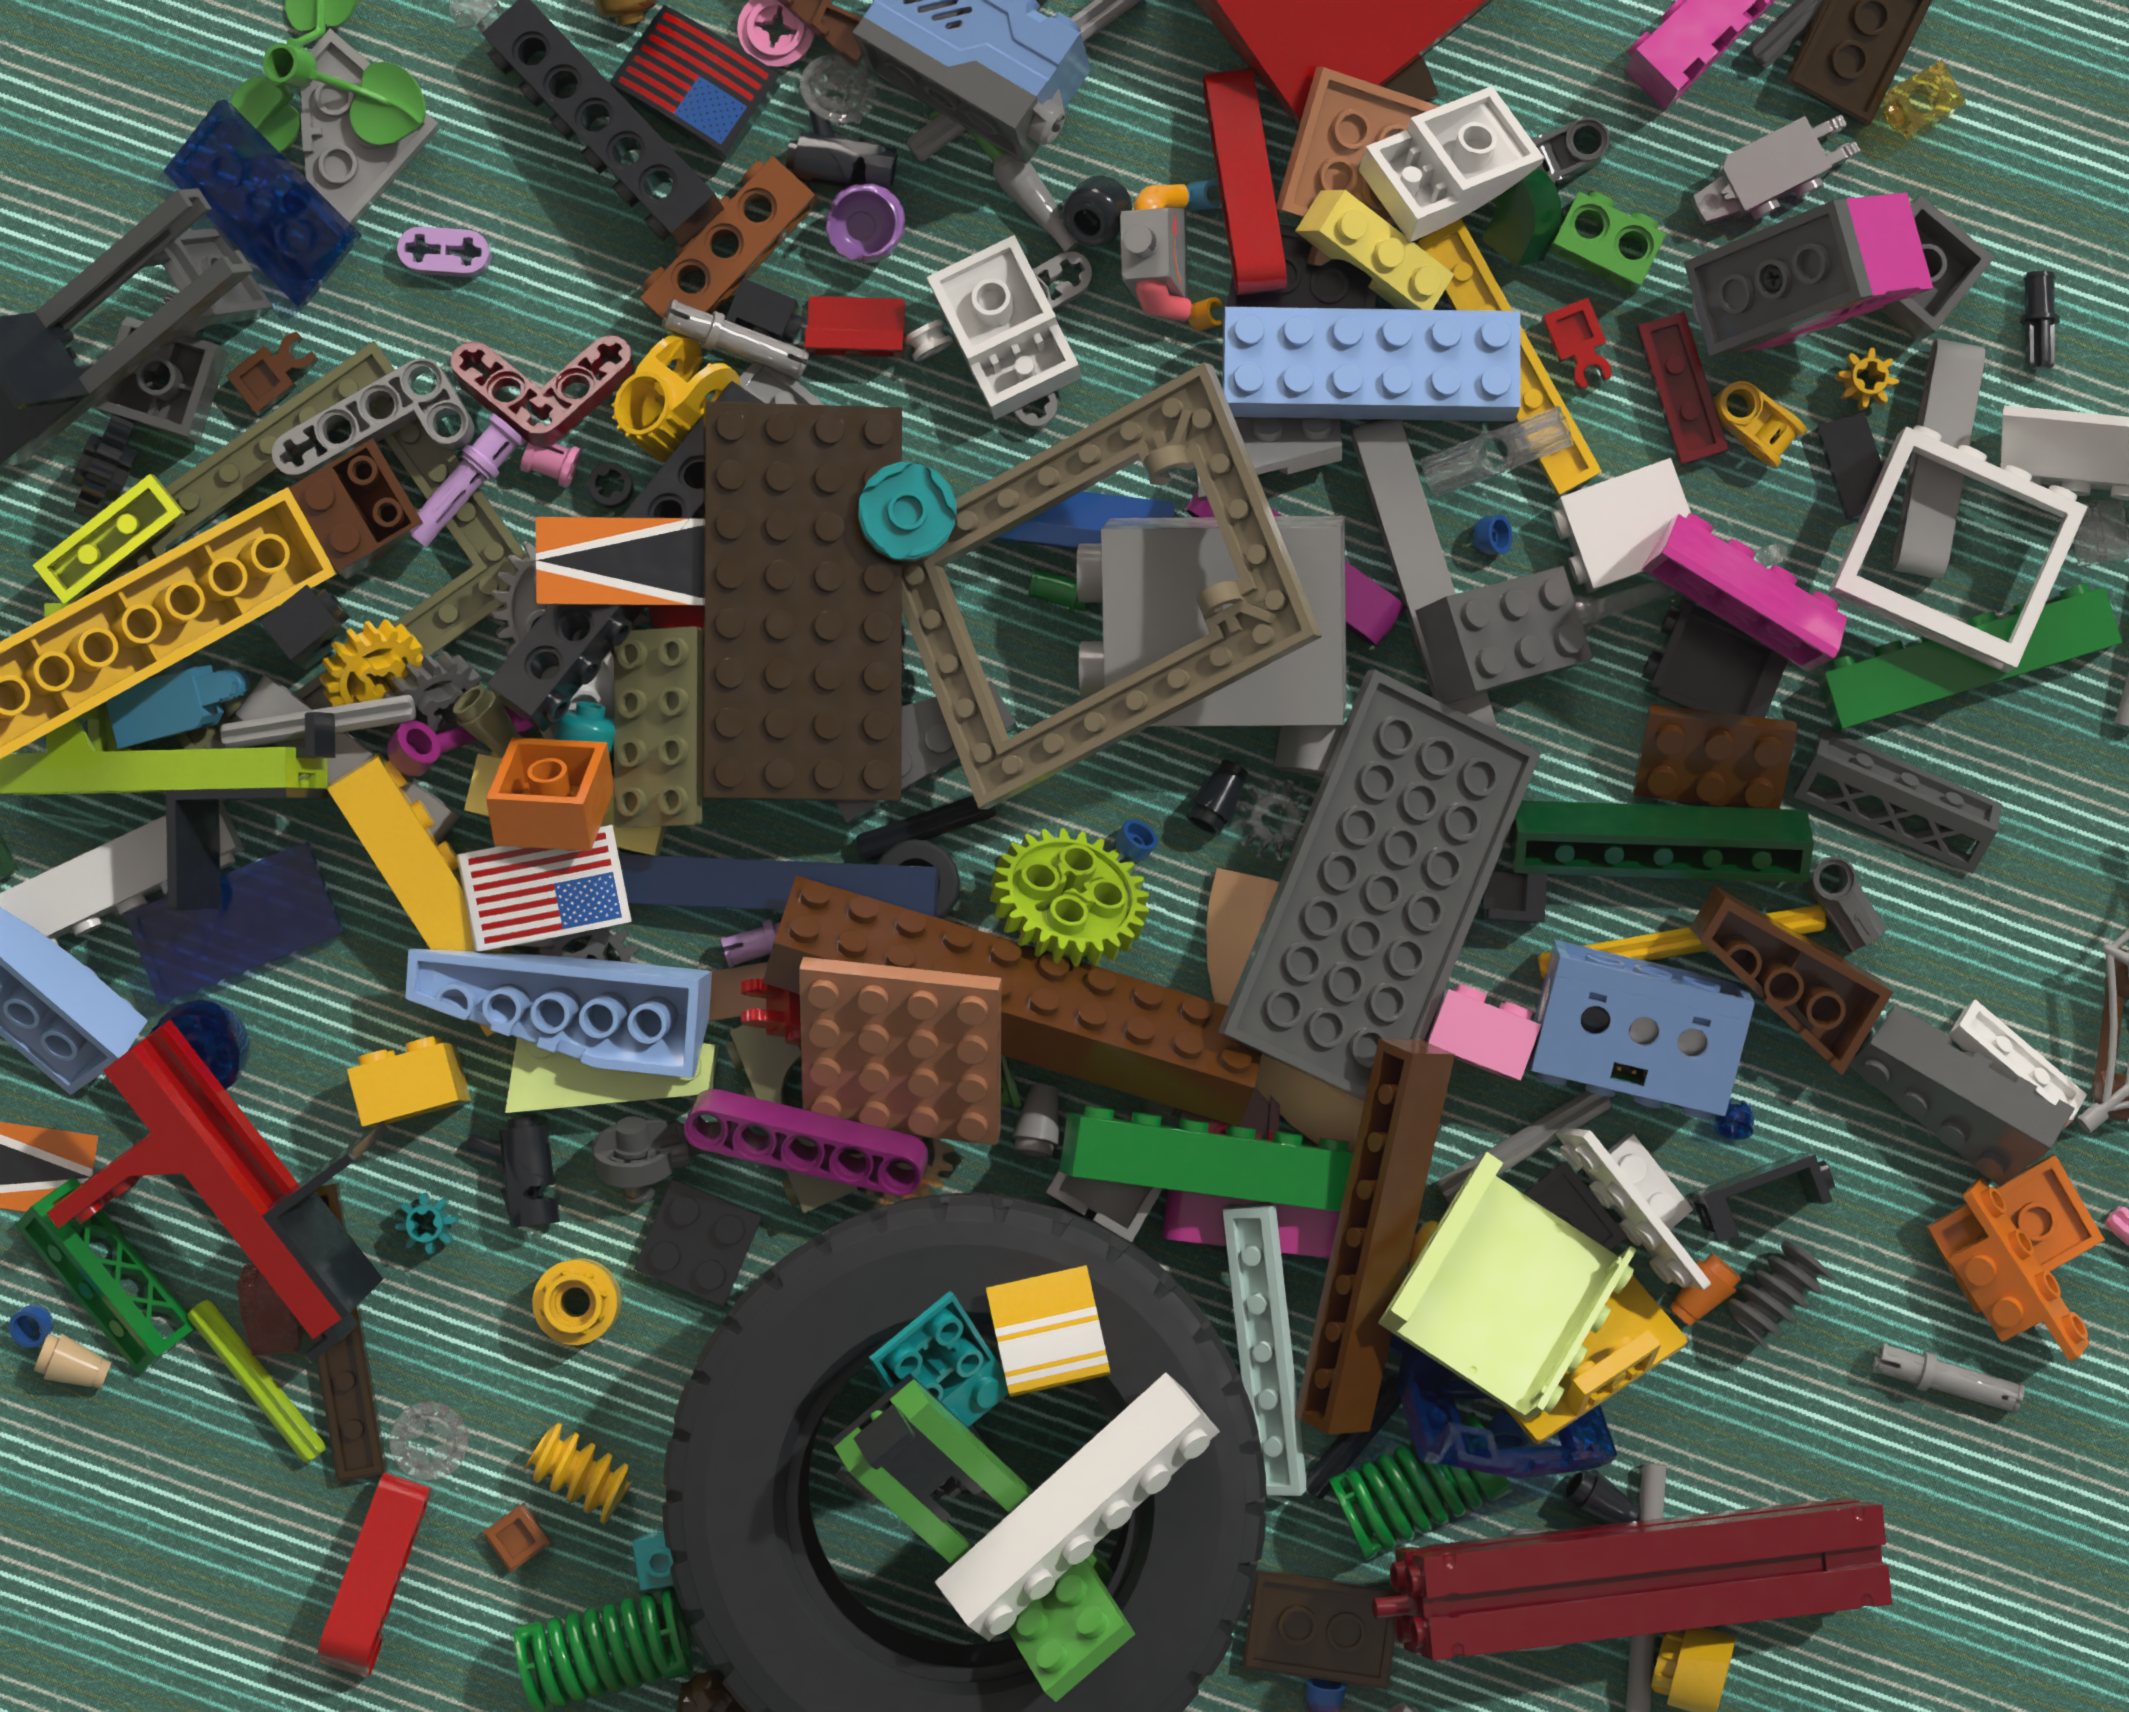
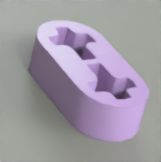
M413 227L403 233L397 245L398 256L402 263L409 270L418 274L476 277L487 270L492 259L491 248L487 241L479 233L471 230ZM424 238L428 247L441 249L440 254H425L423 262L418 263L414 255L408 252L409 247H416L418 239ZM473 242L475 249L482 253L480 257L472 258L471 265L465 266L462 258L449 255V250H465L466 243Z

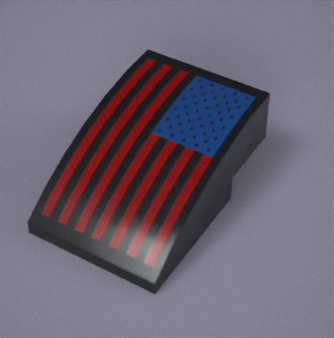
M663 5L610 81V84L688 139L693 138L728 162L781 86L782 80L779 73L741 48L680 12Z

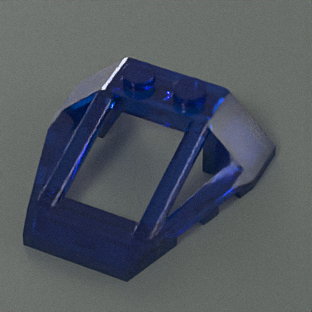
M1404 1341L1397 1389L1421 1462L1519 1479L1591 1470L1612 1463L1618 1455L1600 1404L1557 1432L1561 1446L1497 1449L1491 1430L1462 1425L1454 1401L1492 1398L1465 1380L1449 1381L1454 1374L1452 1371Z

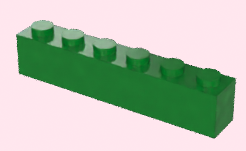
M2084 583L2059 591L2061 600L2044 605L2018 667L2009 673L2002 672L1921 635L1922 643L1904 648L1902 640L1873 648L1876 657L1861 662L1857 661L1855 654L1827 662L1829 671L1817 676V680L1834 732L2123 643L2105 587L2090 591L2088 583ZM2026 601L2013 605L2014 615L1997 620L1995 611L1967 619L1966 622L1972 627L2009 642Z
M1085 1106L1084 1115L1068 1113L1059 1172L1069 1176L1338 1212L1341 1210L1353 1152L1348 1150V1141L1320 1137L1319 1146L1302 1144L1303 1135L1273 1131L1272 1140L1255 1138L1256 1129L1235 1125H1227L1225 1134L1208 1131V1122L1182 1118L1179 1120V1127L1161 1125L1162 1116L1132 1112L1131 1121L1113 1119V1109L1095 1106Z

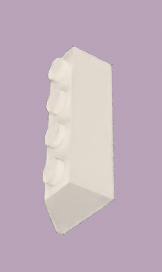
M2004 405L2001 468L2003 469L2005 465L2018 467L2032 475L2031 482L2040 486L2041 484L2058 485L2072 491L2077 496H2089L2091 489L2111 491V498L2129 501V417Z

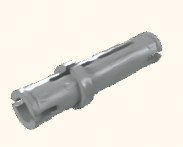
M671 299L667 306L665 314L668 316L662 320V329H668L700 341L701 347L711 351L716 347L790 375L797 380L803 374L806 365L802 362L803 360H808L809 350L800 349L724 320V314L717 311L708 314L679 303L675 299Z
M1881 1343L1877 1349V1353L1881 1354V1358L1877 1356L1874 1358L1873 1373H1881L1912 1382L1915 1389L1926 1392L1928 1388H1932L2007 1410L2013 1414H2016L2021 1406L2019 1403H2016V1399L2023 1401L2024 1384L2014 1383L1939 1361L1933 1353L1925 1351L1922 1355L1888 1346L1886 1343Z

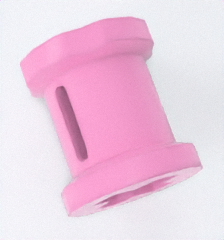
M528 443L522 457L520 470L525 473H529L531 470L558 480V485L566 488L570 485L576 473L582 449L576 446L569 449L557 443L544 447Z

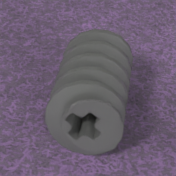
M1787 1241L1781 1244V1249L1787 1259L1786 1261L1772 1255L1767 1260L1773 1272L1772 1275L1762 1270H1757L1754 1273V1277L1760 1287L1759 1289L1748 1284L1742 1285L1740 1290L1746 1303L1733 1298L1727 1301V1305L1733 1315L1732 1319L1766 1351L1770 1348L1763 1336L1764 1333L1767 1332L1780 1338L1783 1333L1777 1320L1781 1318L1791 1323L1796 1321L1790 1306L1795 1304L1805 1309L1810 1307L1803 1292L1806 1289L1819 1295L1824 1292L1817 1280L1818 1276L1821 1275L1833 1281L1835 1280L1831 1273L1810 1253Z

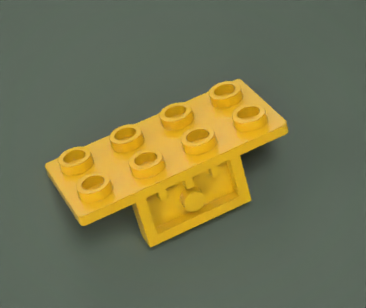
M1633 1274L1619 1294L1612 1291L1605 1303L1606 1306L1611 1308L1610 1314L1597 1333L1594 1334L1589 1331L1582 1345L1588 1351L1572 1374L1566 1371L1558 1385L1564 1389V1392L1554 1409L1549 1414L1543 1410L1528 1422L1505 1407L1535 1444H1541L1685 1347L1687 1343L1686 1336Z

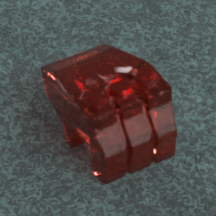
M254 1264L244 1265L240 1278L237 1280L240 1314L252 1356L300 1351L303 1326Z

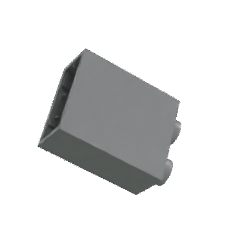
M1274 516L1322 637L1150 726L1343 725L1347 711L1345 516ZM1215 517L1110 518L1101 529V543L1078 544L1077 593L1079 603H1102L1103 641H1081L1079 690L1081 700L1210 634L1198 605L1197 595L1214 584L1223 581L1239 580ZM1229 603L1222 605L1223 610L1232 606L1233 604Z

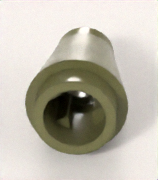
M482 685L475 686L465 692L453 707V712L457 716V724L492 751L496 752L501 758H503L511 737L522 738L502 703L491 690L487 691Z

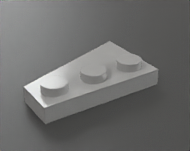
M1235 419L1257 475L1274 470H1279L1288 475L1342 461V438L1339 419ZM1197 474L1199 498L1206 496V494L1199 479V476Z

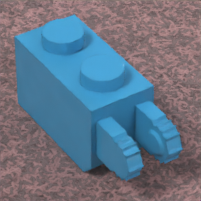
M191 659L176 662L163 669V676L152 679L147 678L105 702L117 747L120 749L218 724L224 713L221 703L247 695L246 692L250 691L251 679L248 678L244 670L240 671V669H229L213 673L211 665L193 668Z

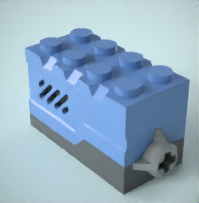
M875 0L852 32L869 71L941 114L948 116L951 120L1025 164L1030 161L1040 145L1049 144L1058 136L1066 119L1064 109L1091 71L1079 26L1070 18L1060 13H1056L1054 17L1051 16L1049 18L1039 13L1037 10L1040 5L1036 0Z

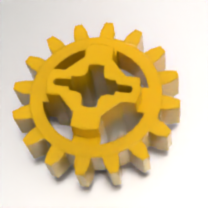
M384 619L379 628L376 629L370 621H366L363 626V632L356 634L351 628L346 631L348 641L345 644L340 642L332 643L331 646L335 650L336 655L323 658L322 664L328 672L320 675L319 680L326 688L323 693L333 707L383 699L384 693L395 692L397 687L391 681L394 677L404 679L408 675L406 671L408 663L413 664L416 668L422 665L423 656L421 652L424 649L413 634H410L402 624L394 628L389 620Z

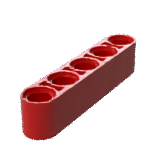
M1252 68L1203 74L1204 100L1237 295L1285 290L1287 288L1285 257Z

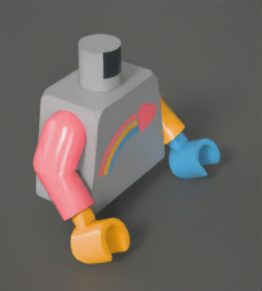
M1216 180L1190 182L1187 186L1184 184L1148 186L1138 194L1134 202V210L1121 211V266L1123 282L1140 303L1141 309L1151 316L1179 322L1188 320L1191 327L1196 331H1203L1223 324L1222 321L1213 319L1210 314V310L1223 306L1220 299L1211 297L1192 304L1188 299L1186 210L1183 209L1186 206L1194 211L1218 208L1220 203H1210L1207 198L1208 187L1218 186V182Z

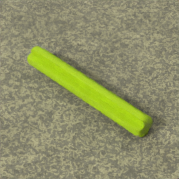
M204 1300L193 1307L187 1314L190 1322L302 1462L308 1463L318 1457L325 1450V1443L210 1300Z

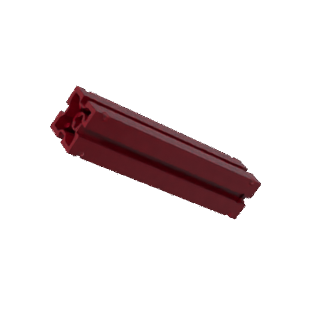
M1842 1497L1826 1499V1501H1807L1426 1545V1547L1399 1548L1395 1549L1396 1562L1391 1563L1390 1578L1393 1590L1396 1593L1403 1592V1595L1373 1598L1372 1611L1375 1619L1395 1616L1397 1639L1400 1643H1404V1650L1415 1654L1421 1653V1656L1431 1660L1452 1658L1455 1655L1472 1656L1860 1609L1862 1606L1892 1605L1889 1566L1882 1563L1881 1545H1886L1883 1505Z

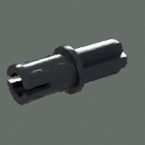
M2032 271L2023 275V280L2025 281V315L2021 316L2020 323L2025 325L2026 365L2033 370H2046L2053 368L2055 365V324L2060 322V316L2055 314L2054 280L2056 279V274L2051 271Z

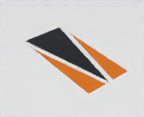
M536 517L537 604L703 605V519Z
M0 1122V1208L27 1212L33 1204L74 1176L83 1184L93 1176L98 1136Z

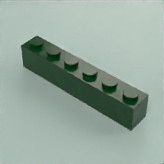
M1522 800L1511 826L1510 846L1514 873L1808 883L1814 839L1807 810Z

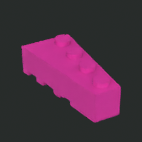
M1677 0L1661 17L1664 23L1652 34L1645 32L1627 51L1631 59L1624 72L1666 111L1776 0H1687L1686 2L1684 0Z

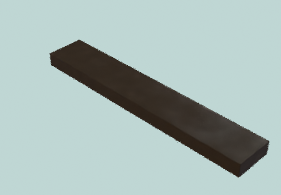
M339 1183L318 1187L315 1190L347 1231ZM359 1304L351 1312L358 1322L356 1327L341 1342L316 1359L337 1482L381 1475L384 1472L388 1473ZM321 1333L319 1336L314 1338L313 1344H315L319 1339L325 1336V1334Z

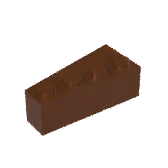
M1716 886L1712 889L1690 926L1693 933L1706 947L1843 1076L1893 994V991L1880 978Z

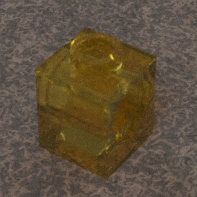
M1943 60L1892 87L1883 99L1886 104L1883 106V112L1892 129L1896 132L1901 130L1905 139L1908 140L1957 113L1966 103V100ZM1916 92L1924 94L1930 101V112L1921 113L1916 111L1910 104L1909 95Z

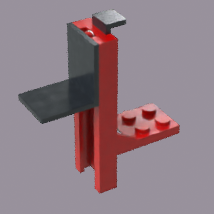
M170 1019L103 1070L151 1133L86 1180L46 1214L58 1229L73 1217L81 1224L103 1208L114 1197L117 1198L143 1176L184 1174L311 1338L314 1339L321 1333L325 1334L305 1354V1357L311 1363L341 1342L356 1327L358 1322L351 1314L352 1310L383 1280L380 1273L315 1190L357 1160L389 1129L381 1122L298 1183Z

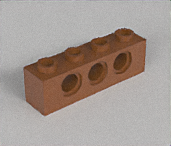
M773 155L765 164L759 160L752 165L741 179V183L744 185L742 189L732 199L725 196L720 200L724 210L682 248L678 245L675 250L678 257L666 270L659 267L645 280L642 285V289L645 292L640 299L644 306L661 322L664 317L667 318L668 316L665 314V311L671 299H675L679 303L708 314H712L714 311L718 312L737 292L742 279L748 280L818 205L816 195ZM763 201L771 205V215L765 221L756 223L746 218V211L754 202ZM728 236L738 240L739 247L733 256L720 258L713 253L714 244L720 238ZM690 272L702 273L706 277V283L699 292L689 294L680 289L681 280L686 274Z

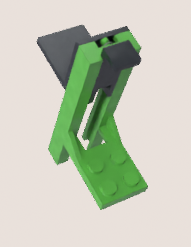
M911 1373L831 1440L848 1472L952 1565L974 1546L947 1522L950 1514L940 1499L942 1496L947 1494L953 1500L962 1492L956 1485L961 1482L973 1494H979L984 1489L1007 1512L1011 1513L1034 1492L987 1448L973 1424L967 1427ZM1095 1548L1084 1561L1072 1565L1055 1581L1054 1587L1048 1594L1034 1600L1018 1614L1014 1624L1007 1630L1044 1692L1055 1702L1135 1635L1130 1624L1106 1589L1113 1571L1102 1554Z

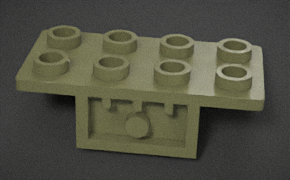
M699 627L631 630L623 643L614 646V726L616 729L614 736V826L617 828L691 826L702 823L703 631Z

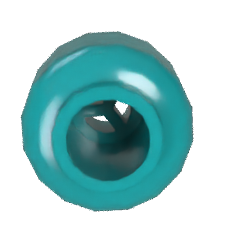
M587 701L577 702L576 709H568L564 717L556 722L553 739L607 742L611 765L613 764L616 730L614 719L605 714L606 707L601 704Z

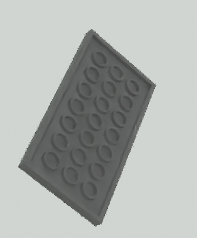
M1375 669L1368 670L1217 1033L1365 1102L1378 1040L1421 1039L1424 1041L1541 752Z

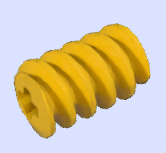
M557 1422L541 1439L523 1472L534 1464L533 1481L536 1483L541 1482L551 1474L550 1491L553 1493H557L564 1486L568 1485L566 1501L570 1504L585 1495L583 1512L589 1514L601 1505L600 1522L607 1524L633 1480L631 1482L627 1481L629 1465L624 1463L612 1472L610 1470L612 1454L607 1453L597 1462L594 1461L596 1445L591 1442L581 1451H578L576 1448L579 1434L574 1432L564 1441L560 1440L562 1424Z

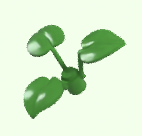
M285 0V10L291 25L299 31L312 32L297 39L288 38L287 44L277 43L266 51L263 57V70L268 78L253 77L246 80L235 91L227 109L224 129L217 147L236 156L254 159L273 157L286 151L295 142L301 129V117L298 111L288 104L293 99V92L289 86L302 88L310 84L312 80L358 95L350 106L351 124L360 138L376 145L397 143L419 130L425 121V99L414 77L398 65L388 62L370 64L363 73L360 87L318 72L314 56L309 51L301 48L323 37L326 33V25L339 27L345 24L352 16L358 0Z

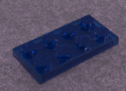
M227 99L217 101L163 170L181 190L199 188L212 208L206 215L297 307L307 305L362 237Z
M309 842L221 875V907L219 909L169 910L167 896L124 913L160 1005L345 934Z

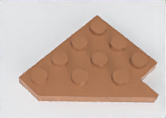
M1316 67L1276 209L1304 218L1321 190H1346L1390 225L1394 224L1393 218L1359 172L1365 148L1370 144L1406 131L1412 117L1440 106L1325 67ZM1312 245L1307 264L1322 266L1332 260Z

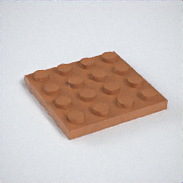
M803 957L799 968L802 1098L804 1110L912 1136L992 1145L998 1144L1001 1122L1002 978Z

